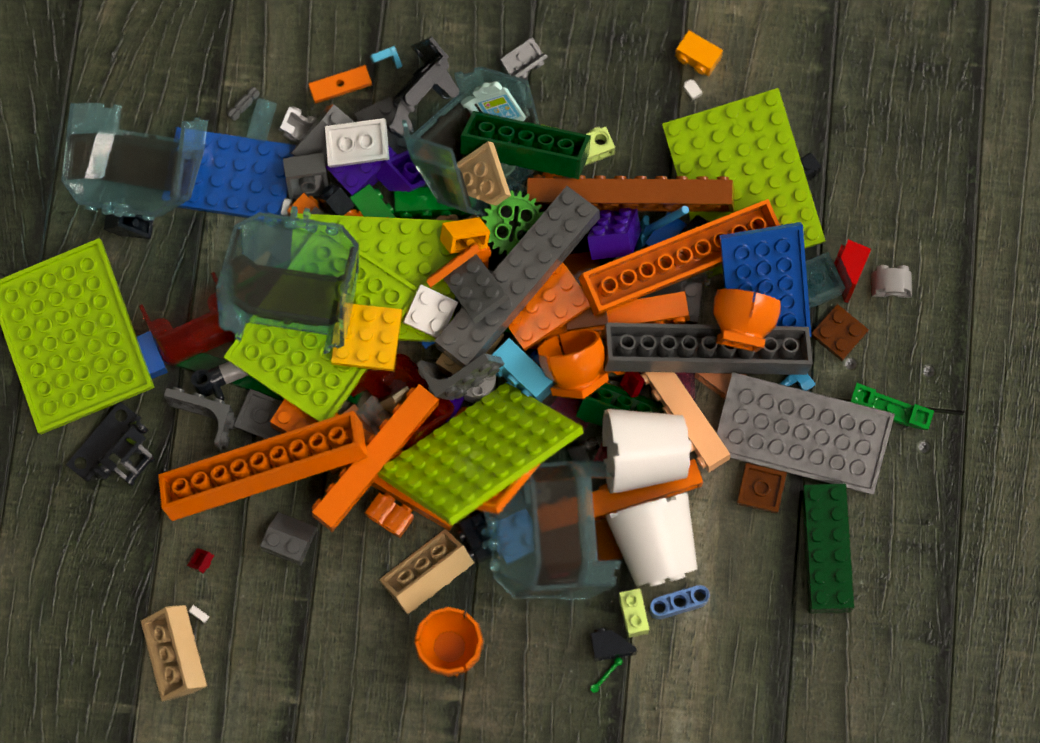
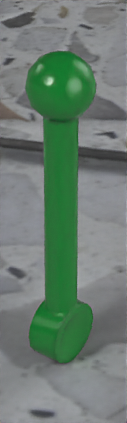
M616 658L614 664L602 678L591 686V692H598L599 686L617 666L622 664L621 658Z

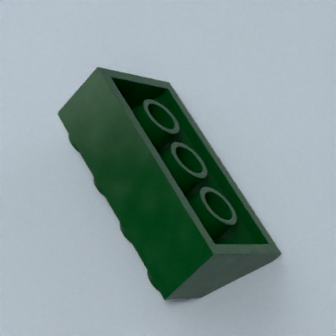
M605 383L586 398L579 400L576 417L584 422H591L602 427L604 411L607 409L664 414L662 409L664 406L660 402L641 395L631 397L624 389Z

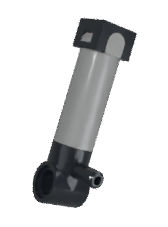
M226 362L209 370L199 369L195 371L191 376V382L197 393L205 397L214 393L217 399L224 400L225 397L221 386L246 377L248 374L230 362Z

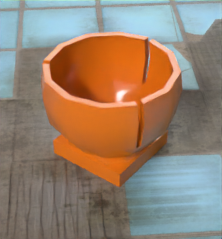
M725 288L717 290L714 299V315L722 332L717 335L716 344L758 352L764 348L765 339L763 338L777 325L781 312L780 300L756 293L755 301L752 302L754 292Z
M577 329L559 333L564 355L562 354L557 335L543 341L537 348L539 362L545 376L556 383L550 388L552 396L584 399L609 381L608 374L600 372L605 361V351L597 331Z
M451 607L432 611L419 624L414 639L418 659L431 672L448 677H458L459 674L467 672L479 660L484 643L479 624L467 612L465 614V611Z

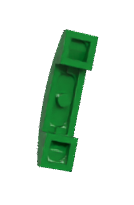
M859 383L855 384L850 400L852 403L895 413L893 422L928 431L934 414V410L917 404H907L877 393L876 389Z

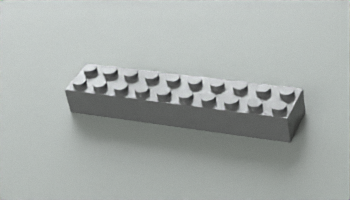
M566 186L492 273L509 299L477 323L473 321L463 307L435 340L437 349L462 368L486 353L600 219L599 209Z
M605 323L601 333L605 351L604 371L735 372L739 374L807 375L813 365L809 327L776 326L763 338L765 339L764 348L758 352L716 344L717 335L722 332L719 325Z

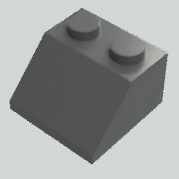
M323 153L283 158L289 198L292 202H295L303 193L308 197L311 195L316 199L322 194V190L329 186Z
M278 512L267 529L261 543V549L263 552L302 566L317 527Z

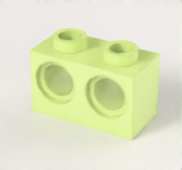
M596 127L586 134L591 135L589 156L585 166L615 154V146L606 127ZM603 140L605 144L598 145L595 141Z
M640 588L620 592L618 598L627 638L648 634L649 625Z

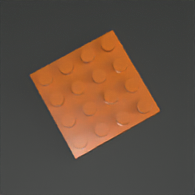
M563 262L508 326V329L524 352L590 308L583 289Z

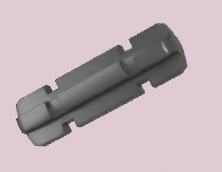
M251 87L247 94H244L234 104L235 107H231L227 112V115L233 121L253 103L252 100H256L259 97L260 93L255 87Z

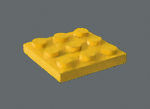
M340 303L331 364L394 371L402 309Z

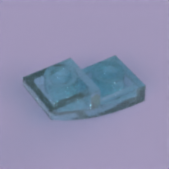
M261 98L257 99L247 138L261 142L267 141L277 103Z

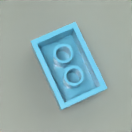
M510 338L492 354L501 357L505 364L499 368L500 371L496 375L498 377L503 376L509 385L521 390V393L527 397L531 396L542 402L551 393L550 388L554 382L547 378L543 370Z

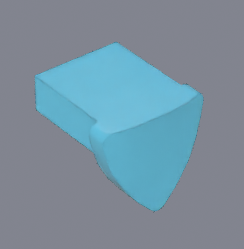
M395 46L370 56L372 63L392 57L397 69L403 67Z

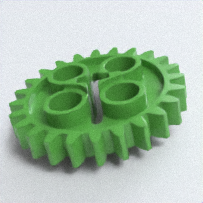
M511 190V196L497 206L488 204L490 209H483L487 216H483L481 219L486 221L485 225L490 230L488 243H493L492 250L497 247L499 248L498 254L506 251L507 256L519 242L517 233L520 230L527 233L544 213L538 211L542 205H534L536 198L529 201V194L522 197L521 191H518L517 195L514 196V192ZM503 206L508 207L511 211L508 218L503 217L500 213ZM515 206H518V212L516 215L515 222L518 223L519 226L514 228L513 241L510 242L509 237L512 231V225H509V222L513 221ZM523 210L530 213L531 218L529 221L521 219V212ZM500 226L507 230V235L504 238L497 235V229Z

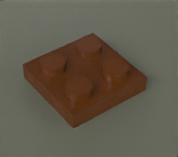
M837 304L811 333V336L838 359L843 361L868 333L869 329Z
M746 463L737 504L778 514L787 472Z

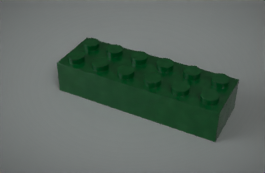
M473 111L461 135V154L467 156L489 141L494 143L500 163L579 179L589 156L591 135Z
M846 484L804 485L801 491L809 614L852 612L854 609Z

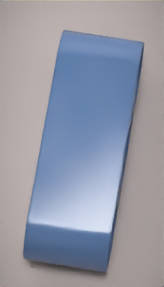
M702 585L687 588L655 598L651 602L649 612L657 620L668 618L705 606L710 594L708 589ZM694 593H703L705 599L697 601L694 598ZM682 598L685 605L677 607L674 604V599ZM662 604L665 611L657 613L654 610V605Z

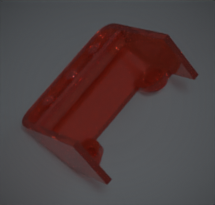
M212 272L211 276L217 292L211 294L207 300L210 312L172 329L170 322L164 318L150 321L143 304L139 305L143 318L166 364L175 366L200 353L207 352L231 341L239 335L238 322L215 272Z
M397 354L394 371L370 369L362 374L359 383L351 395L354 397L367 389L373 396L383 398L406 386L410 390L412 387L416 388L420 384L428 390L429 385L418 372L419 367L408 356ZM438 398L439 405L419 429L416 430L404 451L433 433L452 415L454 405L450 400Z

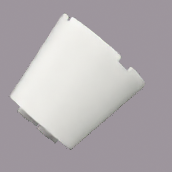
M616 409L604 411L602 443L603 447L607 446L608 459L603 460L606 482L610 493H620L687 478L690 468L689 452H691V440H688V428L682 415Z
M687 493L605 515L636 586L649 583L650 587L665 583V578H670V581L686 577L685 573L697 570Z

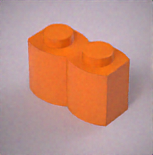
M386 492L384 495L378 493L365 511V515L393 535L401 538L414 519V515L411 514L413 510L404 504L399 506L394 502L396 499Z

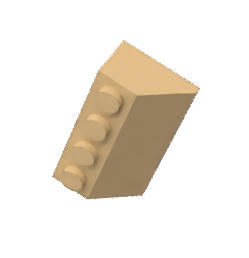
M444 529L379 580L397 604L409 614L428 598L434 596L445 585H448L459 574L465 572L474 562L464 546Z
M186 605L165 607L141 620L161 701L195 693L207 687Z

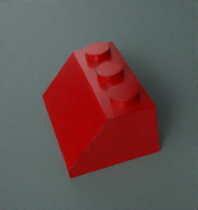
M849 239L846 246L841 245L832 267L835 269L833 277L846 303H849L871 251V248Z

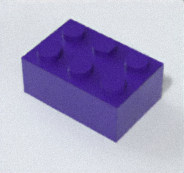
M388 145L390 159L398 154ZM385 160L331 168L327 165L326 168L353 196L367 185L373 186L379 181L376 175Z
M622 208L619 211L603 210L599 212L600 219L591 228L587 237L592 260L623 257L632 254L641 233L637 209Z

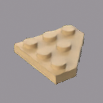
M486 142L444 171L451 190L488 204L497 206L511 196L493 142Z

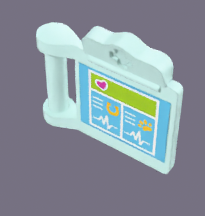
M496 81L492 83L484 82L481 86L474 89V96H468L461 101L462 106L467 108L470 114L473 111L479 112L474 105L477 104L481 111L486 114L525 121L526 119L525 114L506 87L502 88L500 83Z

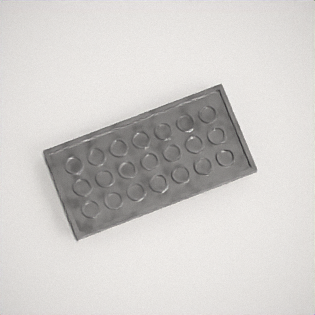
M732 372L717 435L729 451L730 458L831 484H846L847 488L874 494L895 413Z

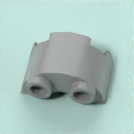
M289 107L279 131H284V137L298 144L316 118L312 116L306 118L301 115L302 111L300 109Z
M887 265L877 266L876 271L871 273L872 297L897 296L898 298H912V274L909 271V267L904 265L897 268H889Z
M496 374L487 376L483 379L481 385L467 390L464 400L470 403L478 402L484 396L493 392L496 388Z

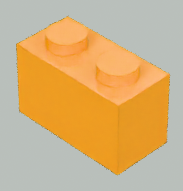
M689 30L677 47L675 57L681 63L694 67L695 71L699 74L710 76L720 61L723 50Z
M480 217L442 223L440 241L450 254L462 252L475 242L480 245L481 249L488 247L490 230Z

